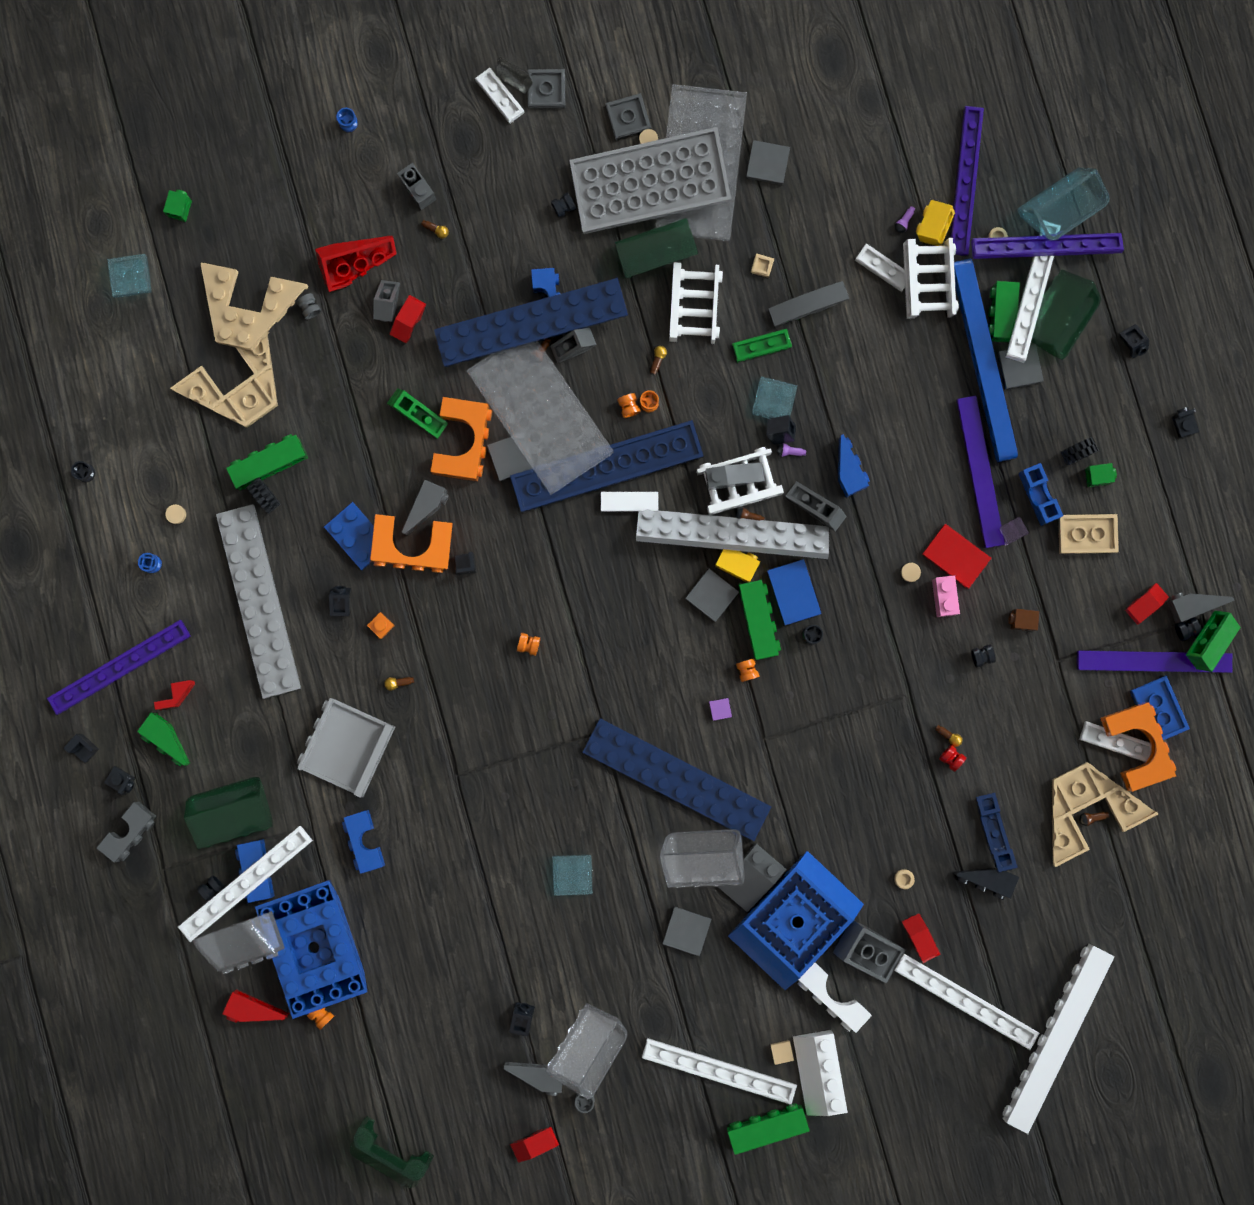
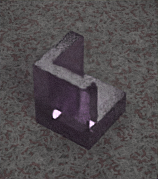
M1020 517L999 528L1006 540L1005 546L1029 534Z

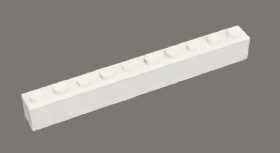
M1088 944L1087 947L1085 946L1081 951L1080 957L1082 958L1079 964L1074 966L1070 982L1068 981L1064 986V995L1062 999L1057 1001L1055 1005L1056 1011L1053 1017L1048 1019L1044 1035L1042 1034L1038 1039L1037 1045L1039 1046L1036 1052L1031 1054L1027 1070H1024L1020 1076V1085L1013 1090L1011 1096L1013 1099L1010 1105H1007L1003 1111V1120L1006 1123L1027 1134L1114 959V956L1091 944Z

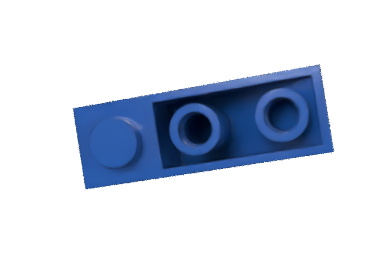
M843 434L839 437L838 482L847 498L867 488L870 480L865 471L862 472L859 466L861 465L857 454L854 455L851 450L853 446L848 437L845 438Z

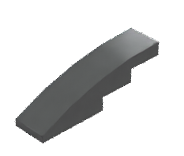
M841 281L768 309L774 326L778 327L809 314H816L850 298L844 282Z

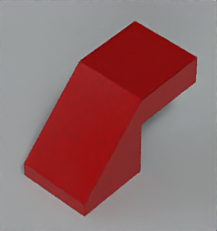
M409 295L395 318L390 335L407 343L415 324L422 318L426 303Z
M1155 583L1144 595L1133 601L1125 611L1138 625L1160 608L1169 596Z
M188 680L171 683L173 699L154 702L155 710L179 707L194 687L195 681Z
M919 913L902 921L906 932L912 940L914 949L923 963L940 955L930 931Z
M547 1127L537 1130L527 1138L514 1141L510 1145L519 1163L557 1147L559 1143L552 1128Z

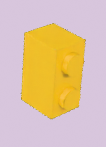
M934 200L930 201L929 206H926L924 209L922 223L918 224L916 230L920 242L942 246L955 214L952 205Z
M723 549L715 567L749 583L760 561L757 560V556L749 552L746 555L740 551Z

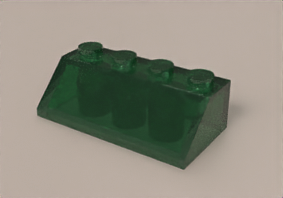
M687 218L615 242L626 279L698 255Z

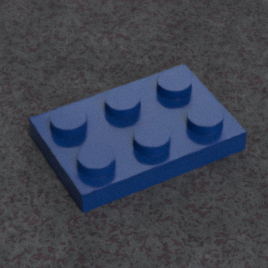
M352 502L326 524L324 528L356 565L363 570L371 563L370 556L374 525Z

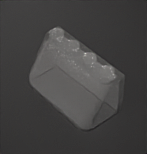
M730 829L675 832L665 838L659 857L667 887L680 888L743 884L745 874L740 831Z
M272 911L193 940L195 948L217 972L222 971L223 974L234 971L233 967L235 966L237 969L249 966L248 962L250 961L252 965L263 961L265 956L267 960L278 956V951L285 949Z
M586 1003L584 1008L580 1010L574 1025L569 1028L565 1040L559 1045L556 1055L548 1063L546 1072L580 1096L591 1099L627 1038V1030L617 1017Z

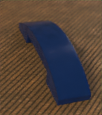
M995 793L976 797L985 838L998 873L1018 868L1013 850L1010 849Z

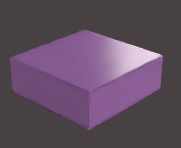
M728 698L709 702L713 721L732 717Z

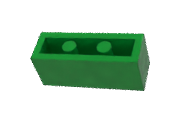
M996 281L993 287L990 288L992 305L989 306L988 314L991 317V324L988 325L991 341L1010 343L1018 313L1020 282Z
M1214 611L1186 654L1196 669L1212 672L1241 628L1232 614Z

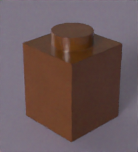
M1012 610L1008 619L1011 629L1037 631L1039 611Z

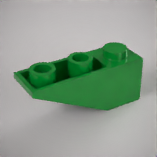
M150 713L137 731L141 734L140 738L149 744L151 742L157 746L156 750L164 755L167 753L173 757L171 760L178 766L189 765L188 757L172 724L157 713Z

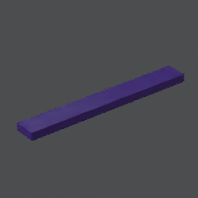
M964 107L953 207L955 214L952 219L950 238H953V244L956 246L955 255L968 256L984 112V108Z
M1121 233L973 238L971 241L973 259L1114 254L1124 251Z
M977 397L960 398L956 401L984 547L1005 545Z
M179 620L51 695L47 700L55 714L59 715L190 638L191 635L183 621Z
M1077 651V670L1209 672L1196 669L1185 652ZM1224 653L1212 672L1232 673V653Z

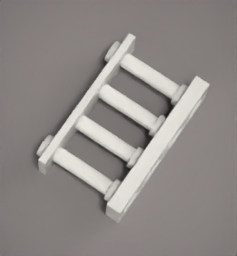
M948 238L944 242V246H918L915 239L906 240L903 243L907 319L916 318L921 311L947 310V317L954 316L958 311L959 304L955 295L954 255L956 253V246L953 244V238ZM944 253L945 265L917 264L916 256L918 254ZM945 272L946 284H920L917 281L919 273ZM946 291V303H921L918 301V294L920 292Z
M674 262L669 341L677 342V336H681V334L711 336V344H715V338H719L720 327H716L718 282L722 283L723 271H719V265H715V272L685 271V269H681V263ZM680 280H714V291L684 290V288L680 287ZM683 297L713 299V310L683 308V306H679V299H683ZM678 317H712V328L682 327V325H678Z
M765 447L754 450L755 453L714 465L706 463L699 466L700 469H697V476L704 474L706 480V468L748 464V461L759 458V462H762L764 479L767 485L765 486L766 490L758 492L754 483L747 484V495L741 497L737 494L735 486L728 487L730 497H728L729 500L723 502L718 498L716 489L709 490L712 501L710 502L711 505L707 507L709 515L780 496L784 493L782 485L777 486L774 484L766 456L771 455V448L766 450Z

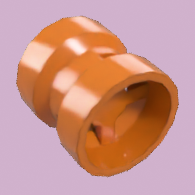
M645 391L640 397L641 409L648 413L654 412L658 408L659 397L654 391Z
M635 393L617 399L619 406L622 407L623 418L632 417L641 412L640 407L636 404L637 398Z
M521 633L517 651L522 653L526 651L530 655L536 656L540 637H529L528 634Z
M754 658L736 664L737 669L741 673V682L760 677L758 671L755 670L756 663Z
M325 1008L309 1013L307 1017L310 1020H315L316 1027L321 1030L334 1015L331 1012L325 1011Z

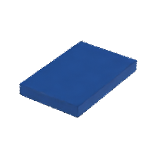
M804 559L767 571L784 626L821 614Z
M1167 676L1130 690L1135 705L1149 702L1154 707L1156 712L1154 717L1156 723H1159L1162 728L1163 734L1161 736L1163 740L1190 729Z

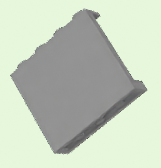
M330 698L322 706L321 711H323L321 718H317L313 726L315 731L313 736L310 735L305 743L307 749L304 754L301 753L297 761L299 766L297 769L306 771L361 798L365 795L395 726Z

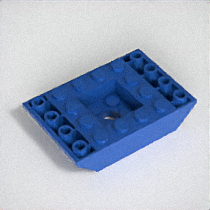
M806 851L735 927L728 937L786 990L806 973L853 922L864 904L817 859ZM799 916L803 919L802 926L794 927L792 925L794 917Z
M330 880L255 907L292 1019L368 992L364 969L340 898ZM311 942L318 943V952L310 951L309 945Z

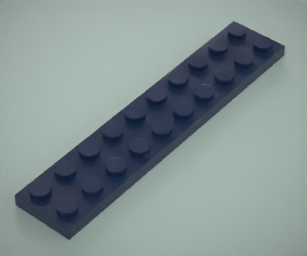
M615 278L434 329L444 367L569 333L576 329L587 328L626 317L628 313L619 280Z
M693 420L516 473L510 475L522 513L703 458L704 455Z
M601 718L582 752L755 841L771 809L770 805Z

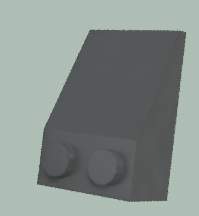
M754 843L718 887L748 912L787 869L757 843Z
M853 920L845 930L833 953L845 963L887 983L903 956L905 949Z

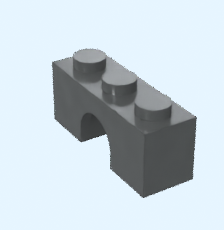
M133 802L121 817L129 825L128 834L125 837H120L115 832L108 833L97 847L100 852L114 863L123 862L129 856L130 848L133 845L136 846L143 837L141 835L145 830L148 831L155 823L153 820L156 818V815L140 802Z

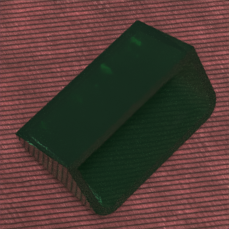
M1061 269L1059 274L1054 277L1048 291L1043 295L1031 342L1054 357L1062 360L1065 359L1100 305L1101 296L1094 281Z
M252 777L195 794L186 801L184 820L198 849L208 848L213 844L228 842L233 838L248 836L253 832L264 831L273 827V819L263 784L259 777Z

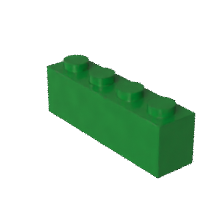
M292 434L287 435L277 444L270 443L260 452H251L247 455L248 458L244 460L238 459L231 462V466L226 469L235 488L241 491L257 478L264 480L308 459L299 437Z
M762 580L740 584L738 588L755 661L778 656V651H781L779 640H775L774 636L777 629L775 621H771L770 618L772 607L770 602L767 603L765 596L768 595L767 585L763 584Z
M797 1103L787 1105L786 1109L781 1111L778 1109L771 1110L762 1117L760 1115L748 1118L749 1121L743 1123L741 1121L733 1122L730 1124V1127H727L735 1155L810 1131L801 1104L797 1105Z

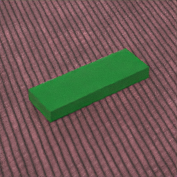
M787 329L732 343L737 363L792 348Z

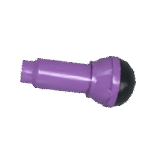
M910 206L902 219L895 223V230L897 232L904 233L907 230L908 222L914 214V207Z
M785 443L779 444L777 447V453L782 457L787 455H806V450L790 447Z

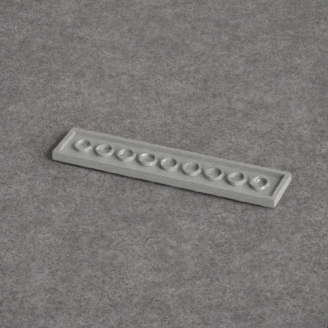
M252 504L218 513L216 517L262 698L265 699L299 690L301 685L255 506Z
M648 509L638 513L636 541L821 559H828L829 527L765 520L758 521L659 510L652 511Z

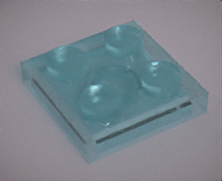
M146 254L107 259L112 296L114 298L152 292Z
M760 377L752 414L769 419L790 416L798 385Z
M591 855L553 856L554 896L593 894Z

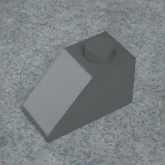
M381 280L374 297L373 319L383 322L393 321L397 309L400 289L399 282Z
M589 327L573 330L552 344L551 349L557 363L585 353L597 344Z

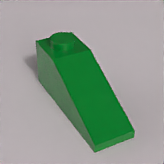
M397 388L387 403L394 410L437 439L448 425L445 420L404 390Z

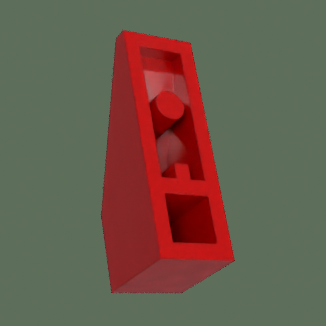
M237 989L232 992L223 1012L228 1020L235 1023L238 1021L284 1020L289 1015L288 1012Z

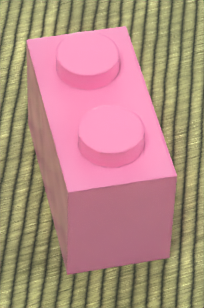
M955 576L932 579L937 617L960 614Z

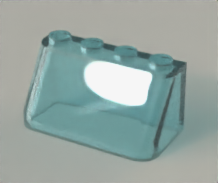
M1078 167L1017 210L1021 218L1044 238L1057 240L1106 207L1110 197L1097 169Z

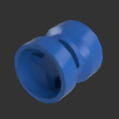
M346 107L337 112L336 118L343 131L352 132L357 128L358 120L353 110Z
M144 553L138 559V566L145 572L156 573L161 569L162 561L154 554Z

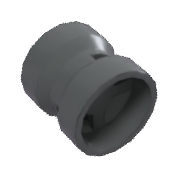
M312 293L306 294L296 301L297 306L302 309V315L306 320L317 316L322 311L320 306L315 303V297Z
M581 1090L576 1094L575 1107L581 1113L590 1112L594 1107V1095L589 1090Z

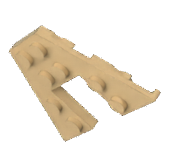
M201 262L214 337L218 344L254 351L259 345L260 340L268 335L270 328L281 320L290 306L295 304V300L304 289H308V285L304 283L271 277L261 313L231 307L229 304L238 271Z
M268 335L260 340L259 345L254 351L235 347L254 375L226 395L221 393L202 366L176 383L171 389L246 428L278 406Z
M1088 762L1052 779L1053 866L1057 867L1090 850L1072 814L1105 798L1122 832L1158 815V813L1142 803L1138 798H1135L1123 787L1117 785L1105 774L1099 772Z

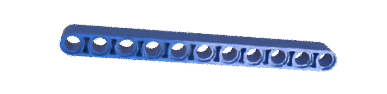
M971 258L954 262L955 288L997 462L1015 459L1018 457L1017 447L973 261Z

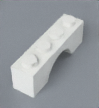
M814 963L799 979L797 984L805 991L809 989L814 994L812 998L820 1005L824 1003L828 1007L826 1011L834 1018L838 1016L842 1020L841 1025L849 1032L852 1029L857 1033L872 1015L855 999L845 1003L831 999L826 991L828 974Z

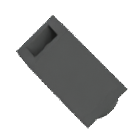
M413 163L397 173L421 210L436 201L434 192Z

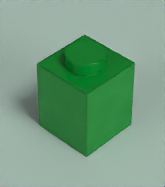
M169 190L163 212L169 218L186 222L192 200L182 190H176V192Z
M1112 463L1085 468L1087 488L1110 485L1117 478L1116 469L1113 468Z

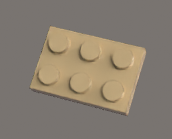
M1117 514L1063 515V517L1058 519L1059 554L1119 552Z

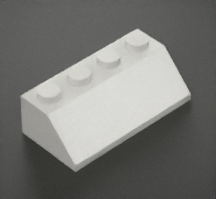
M827 1030L793 1036L806 1115L832 1116L848 1113L833 1032Z

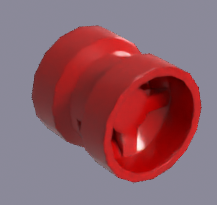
M950 745L939 759L943 763H947L949 768L955 772L965 762L966 757L963 754H959L956 748Z

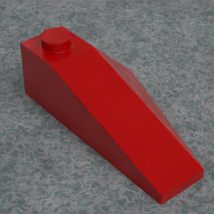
M393 236L335 243L315 249L318 265L329 292L352 284L351 281L360 275H366L368 270L374 266L381 265L397 254Z

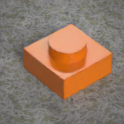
M380 612L367 626L382 639L395 625Z

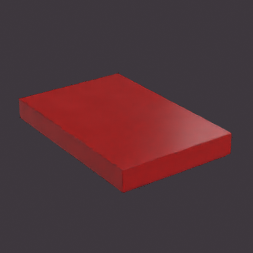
M944 524L922 553L924 557L948 575L955 576L956 581L967 589L970 588L991 560V557L947 524Z

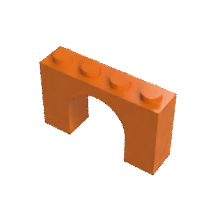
M443 397L440 417L445 420L468 424L474 430L475 440L472 448L460 456L434 453L431 467L433 475L478 481V477H482L483 466L480 465L481 458H485L486 447H483L484 439L487 440L489 435V428H486L487 421H491L492 410L489 409L488 404Z
M375 514L370 562H374V566L385 567V564H393V568L398 569L412 566V570L424 571V568L432 569L431 572L443 573V570L448 569L452 523L433 521L430 545L427 551L417 557H408L401 554L393 543L395 516Z
M1149 702L1141 703L1100 718L1107 736H1114L1131 729H1137L1143 732L1150 741L1151 752L1147 761L1138 767L1121 772L1126 790L1131 792L1176 776V766L1173 760L1169 758V747L1162 739V728L1159 723H1156L1154 717L1156 712Z

